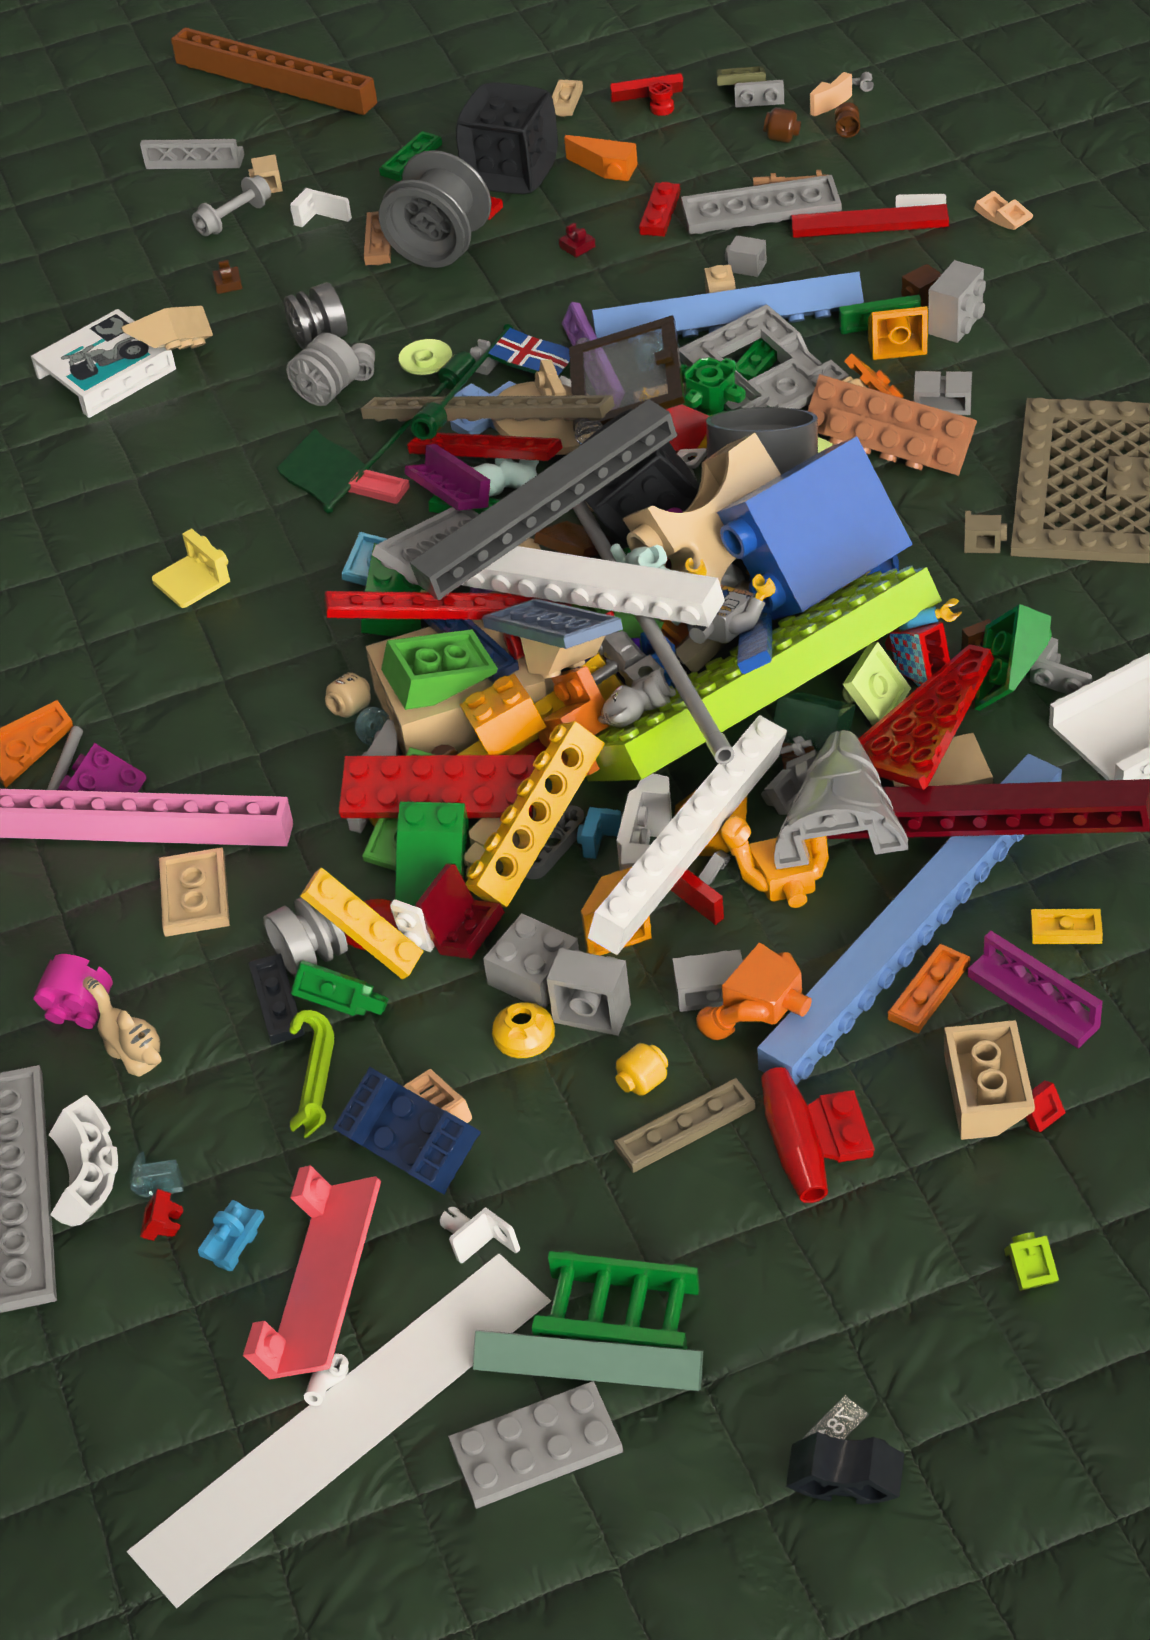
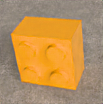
M515 673L499 678L491 687L482 692L471 694L463 703L459 704L488 755H499L547 728L531 697Z

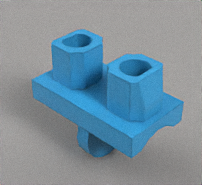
M231 1200L224 1211H218L214 1216V1227L199 1247V1256L213 1261L214 1265L219 1268L233 1271L239 1262V1255L247 1243H251L257 1235V1228L265 1218L263 1211L249 1209L239 1202Z

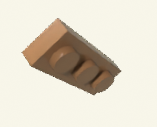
M367 212L364 246L365 265L379 266L391 263L392 246L381 230L379 212Z

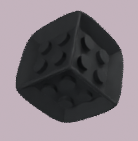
M485 83L473 92L462 108L456 126L458 157L471 165L480 174L489 191L511 194L531 193L540 186L553 166L558 147V134L554 102L550 92L547 90L512 83Z
M628 409L615 416L613 419H611L609 422L603 425L599 430H597L593 435H591L587 440H585L582 444L590 440L592 437H594L595 435H597L598 433H600L601 431H603L604 429H606L607 427H609L614 422H616L617 420H619L620 418H622L634 409ZM668 442L586 498L585 501L594 510L600 521L621 542L629 547L627 535L630 533V530L623 521L624 517L652 505L662 510L676 507L684 512L695 499L700 486L686 463L676 454L674 448Z

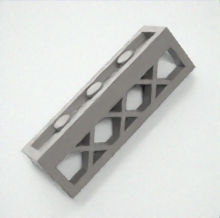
M236 139L141 140L140 143L146 169L240 168L245 155L243 146H237Z

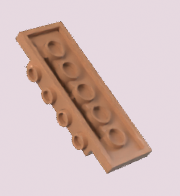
M819 374L808 408L809 412L816 414L818 417V434L830 437L829 442L836 445L857 436L868 455L873 450L880 452L879 458L896 463L897 458L907 461L905 466L922 471L923 466L956 476L960 474L977 420L821 374Z

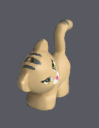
M86 977L83 980V987L93 995L98 1003L100 1017L97 1027L104 1041L107 1053L113 1058L121 1059L129 1074L140 1077L151 1071L162 1061L159 1054L161 1041L156 1028L144 1019L130 1017L126 1011L113 1008L104 986L93 977Z

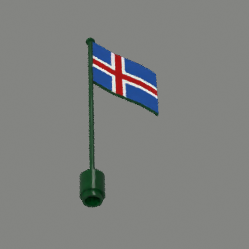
M511 324L504 325V331L440 404L428 402L415 414L411 420L412 433L418 439L426 440L433 438L447 421V413L444 407L487 357L534 374L539 372L541 360L551 359L560 378L570 365L569 348L531 337L513 329Z

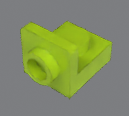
M1034 1232L1012 1237L1013 1243L1009 1244L1004 1251L1006 1256L1011 1257L1020 1291L1059 1281L1047 1236L1035 1238Z

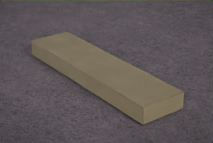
M734 1078L615 1140V1149L634 1173L755 1109V1101L738 1079Z

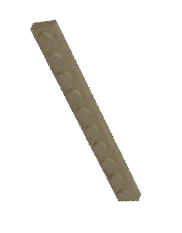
M612 395L453 397L444 409L447 413V421L456 419L477 421L491 418L492 421H500L505 418H515L516 421H524L529 418H539L540 421H548L554 418H564L565 421L589 418L590 421H597L603 419L615 404ZM374 397L361 408L363 419H375L377 422L387 419H398V421L402 422L412 419L424 404L428 402L440 404L445 397Z

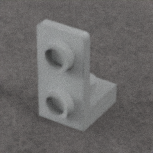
M1052 637L1030 671V682L1068 695L1079 690L1082 686L1092 683L1091 674L1059 664L1061 654L1058 653V639Z

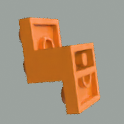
M587 666L563 671L560 675L551 678L554 683V692L558 699L564 702L565 706L543 718L547 728L538 732V737L545 747H548L551 742L549 737L554 728L562 723L576 721L593 735L610 726L598 720V717L601 716L605 700ZM563 751L561 759L566 766L568 764V755ZM596 760L586 776L600 769Z

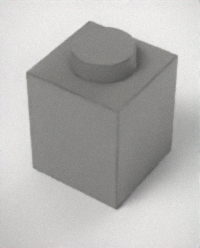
M736 235L731 245H728L725 250V260L728 261V265H731L732 272L758 277L767 263L766 240Z

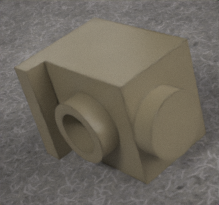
M965 511L964 553H1000L1001 541H1007V523H1001V515H971V511Z

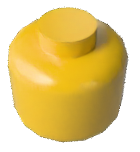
M639 1043L617 1059L616 1081L621 1089L627 1093L632 1091L640 1096L646 1095L666 1079L667 1058L657 1046Z

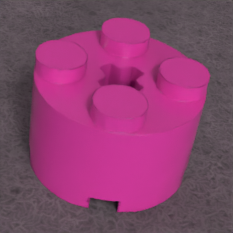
M71 954L55 955L53 961L50 959L33 999L46 1011L44 1016L50 1022L63 1024L65 1020L75 1021L80 1027L92 1029L99 1018L100 1012L98 1003L93 995L83 987V980L86 977H93L104 986L109 994L113 985L111 976L100 966L97 971L88 967L89 960Z

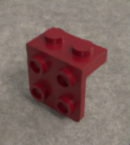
M450 863L443 867L416 903V907L423 911L426 930L439 954L468 959L474 956L505 913L500 903L474 900L457 866Z

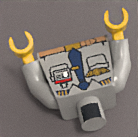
M692 558L687 559L685 567L688 573L706 575L707 569L702 559L697 569H693L694 562ZM757 574L753 578L752 585L757 591L756 594L720 585L725 600L709 627L688 624V632L691 639L699 644L704 643L707 639L727 643L740 633L753 629L765 605V602H763L764 597H770L775 592V585L771 578L767 579L765 585V579L761 574Z

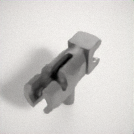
M617 631L605 635L598 653L607 658L606 665L591 675L596 685L619 672L624 677L626 686L631 687L635 680L649 675L661 666L651 655L646 656L625 631Z

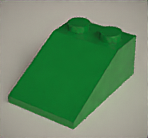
M1019 604L985 626L983 647L991 650L994 661L976 693L974 709L980 711L1016 689L1051 639L1052 631L1050 625L1052 616Z
M400 802L397 825L395 900L416 907L418 900L447 863L455 864L464 880L465 863L463 858L466 852L468 816L465 803Z

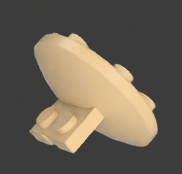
M550 359L540 361L539 372L535 373V381L513 385L502 391L498 396H572L570 386L562 384ZM505 418L500 421H492L495 429L501 436L561 439L563 448L556 455H568L602 427L600 422L584 426L583 434L577 435L576 430L575 432L573 430V421H565L564 418H554L548 421H540L539 418H529L524 421H516L515 418Z

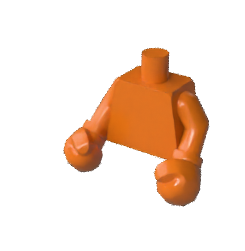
M759 942L722 985L723 1005L719 1007L707 1006L701 1009L696 1017L697 1027L707 1038L720 1040L729 1037L735 1032L734 1026L737 1022L777 1024L788 1010L801 1017L805 1016L810 1009L812 999L802 994L801 970L789 952L776 953Z

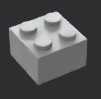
M954 260L930 287L929 335L958 343L965 334L970 332L972 325L983 316L985 311V303H983V293L986 287V281L983 280L984 268Z
M521 913L483 958L488 985L524 1002L538 1004L546 1008L550 1003L547 977L559 948L579 950L578 938Z
M559 948L547 977L553 1022L619 1036L631 1005L626 960L585 953L580 950Z

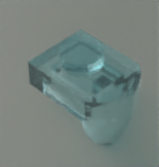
M144 1151L140 1152L132 1166L130 1189L141 1197H152L157 1189L170 1192L171 1194L183 1192V1178L177 1160L146 1164Z

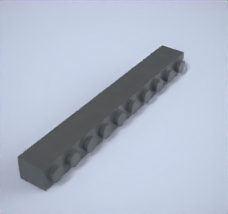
M650 399L636 407L412 560L410 565L418 585L439 601L674 439L677 433L671 413Z

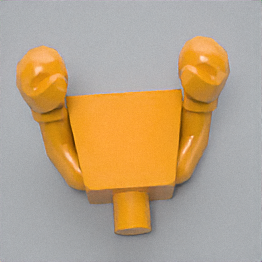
M735 816L727 819L721 827V837L730 849L732 856L735 855L742 879L759 892H764L770 901L775 902L787 899L790 907L798 908L803 906L807 902L806 894L815 891V880L823 876L829 860L827 836L805 839L809 853V865L776 869L774 853L777 838L749 844L748 838L751 834V829L748 823L743 818Z

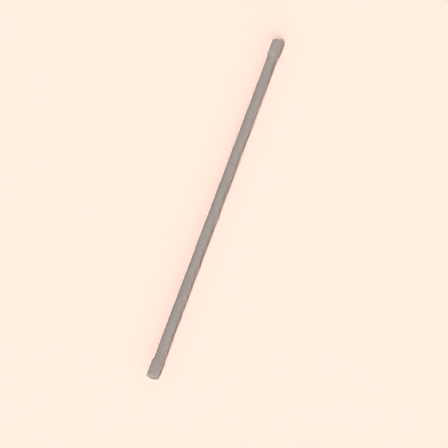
M585 500L573 507L574 512L601 559L616 562L610 551L611 544ZM634 615L706 739L707 746L714 759L719 764L731 762L734 758V750L725 735L720 732L655 619Z

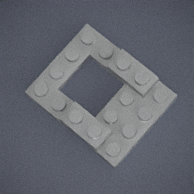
M767 304L679 348L680 360L690 367L700 358L710 357L722 361L724 360L722 357L759 338H762L777 351V360L781 364L749 381L735 370V384L746 390V397L741 403L728 401L724 405L727 411L756 407L801 409L810 404L819 374L841 381L849 377L832 360L821 363L808 351L800 332Z

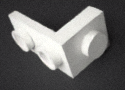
M308 188L290 204L294 225L303 227L315 214L347 222L352 218L348 198Z

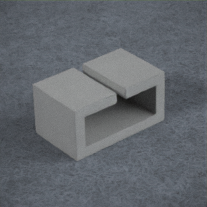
M915 371L914 402L958 415H971L972 372L946 371V376H941V371Z

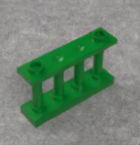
M549 1251L548 1260L551 1278L558 1279L550 1315H534L532 1324L533 1335L687 1349L686 1334L677 1332L684 1294L699 1295L698 1268L679 1263L668 1265L580 1255L572 1251ZM573 1281L595 1283L588 1318L584 1321L565 1319ZM610 1285L632 1287L625 1324L623 1325L602 1323ZM647 1289L669 1292L662 1329L640 1327Z

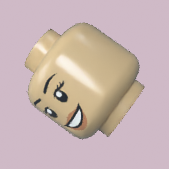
M348 672L331 682L326 688V706L333 714L344 718L355 715L367 707L371 700L369 683L366 679L355 673Z

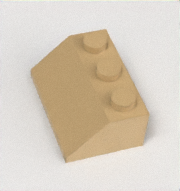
M203 306L164 308L122 326L124 333L153 348L165 347L166 351L176 348L179 350L191 347V349L206 344L205 339L213 336Z
M1016 1020L945 1027L944 1057L961 1140L998 1136L1035 1111Z

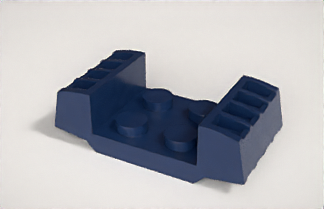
M371 1067L368 1068L358 1088L333 1127L334 1130L444 1195L468 1152L472 1149V1145L481 1133V1131L432 1104Z

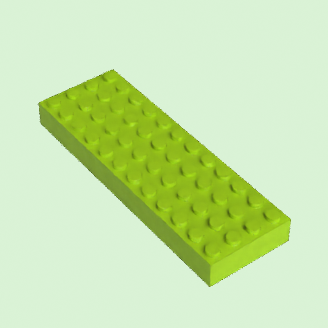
M908 566L900 571H897L895 568L883 574L881 571L868 576L864 574L851 582L847 588L839 589L826 597V600L821 603L818 602L799 616L791 615L778 622L779 627L772 631L771 662L745 675L741 673L737 665L738 646L729 651L731 655L727 658L722 659V657H719L705 664L706 670L698 674L696 671L688 674L690 681L720 732L725 731L915 618L923 609L933 607L942 602L927 567L914 569L913 566ZM676 687L674 688L676 695L670 698V703L644 711L638 720L624 728L609 726L595 735L605 745L596 758L600 769L586 776L588 781L642 780L706 742Z

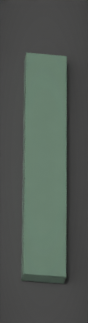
M477 1330L475 1331L473 1370L700 1391L704 1350Z

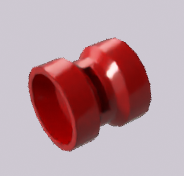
M666 81L651 84L649 86V96L652 99L650 102L651 113L658 116L672 113L674 111V100L671 98L673 96L672 84Z

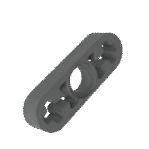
M567 806L548 838L559 839L560 843L555 846L544 845L525 878L539 879L545 876L577 840L578 827L580 824L585 823V815L580 807Z

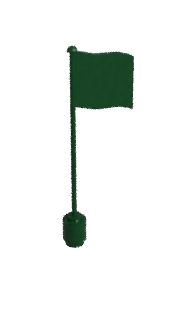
M465 351L455 353L439 370L438 376L441 385L429 397H437L445 388L452 390L476 363L474 357ZM412 419L407 420L366 465L349 450L326 439L315 428L277 467V470L289 483L311 494L323 504L325 513H332L333 507L351 489V484L348 483L356 478L357 482L364 475L363 471L369 470L411 425Z

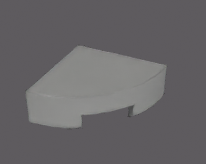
M723 850L715 852L698 878L707 885H710L714 882V878L720 869L723 870L726 867L731 856Z

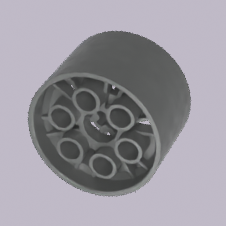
M782 407L743 408L720 412L706 419L707 458L727 444L752 433H756L781 475L818 454V417L809 411Z

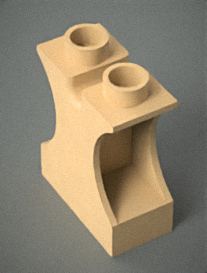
M756 433L727 444L702 462V478L698 493L691 505L683 513L668 512L652 505L624 517L623 521L630 530V533L627 535V543L630 550L632 551L643 546L652 547L660 545L671 561V570L688 573L685 567L688 558H692L694 562L693 569H697L700 566L702 559L707 569L705 576L716 577L721 584L726 570L736 558L727 551L722 542L720 530L724 525L717 512L781 475Z

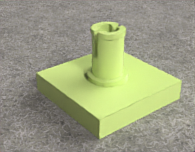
M874 642L866 647L843 683L845 688H843L842 693L848 703L856 702L872 726H874L906 698L911 687L879 642Z

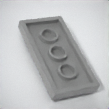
M594 1381L448 1436L476 1509L623 1452L622 1443Z

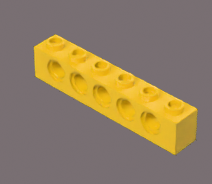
M576 721L562 723L554 728L549 737V740H551L546 751H542L536 757L533 763L535 769L532 774L519 785L517 799L513 805L508 806L502 813L500 818L502 823L497 832L492 833L487 838L483 847L485 851L480 860H476L470 866L467 872L469 878L465 884L471 892L484 901L500 903L502 907H508L605 745L603 741ZM563 751L568 755V764L566 766L561 759ZM547 778L552 782L550 793L545 788ZM530 805H533L536 810L534 820L529 816ZM514 832H516L520 838V843L517 848L514 846L512 842V836ZM498 859L503 863L501 875L497 873L495 868Z

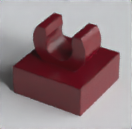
M575 222L566 227L567 235L559 239L560 248L576 258L596 247L595 238L587 234L584 228H577Z

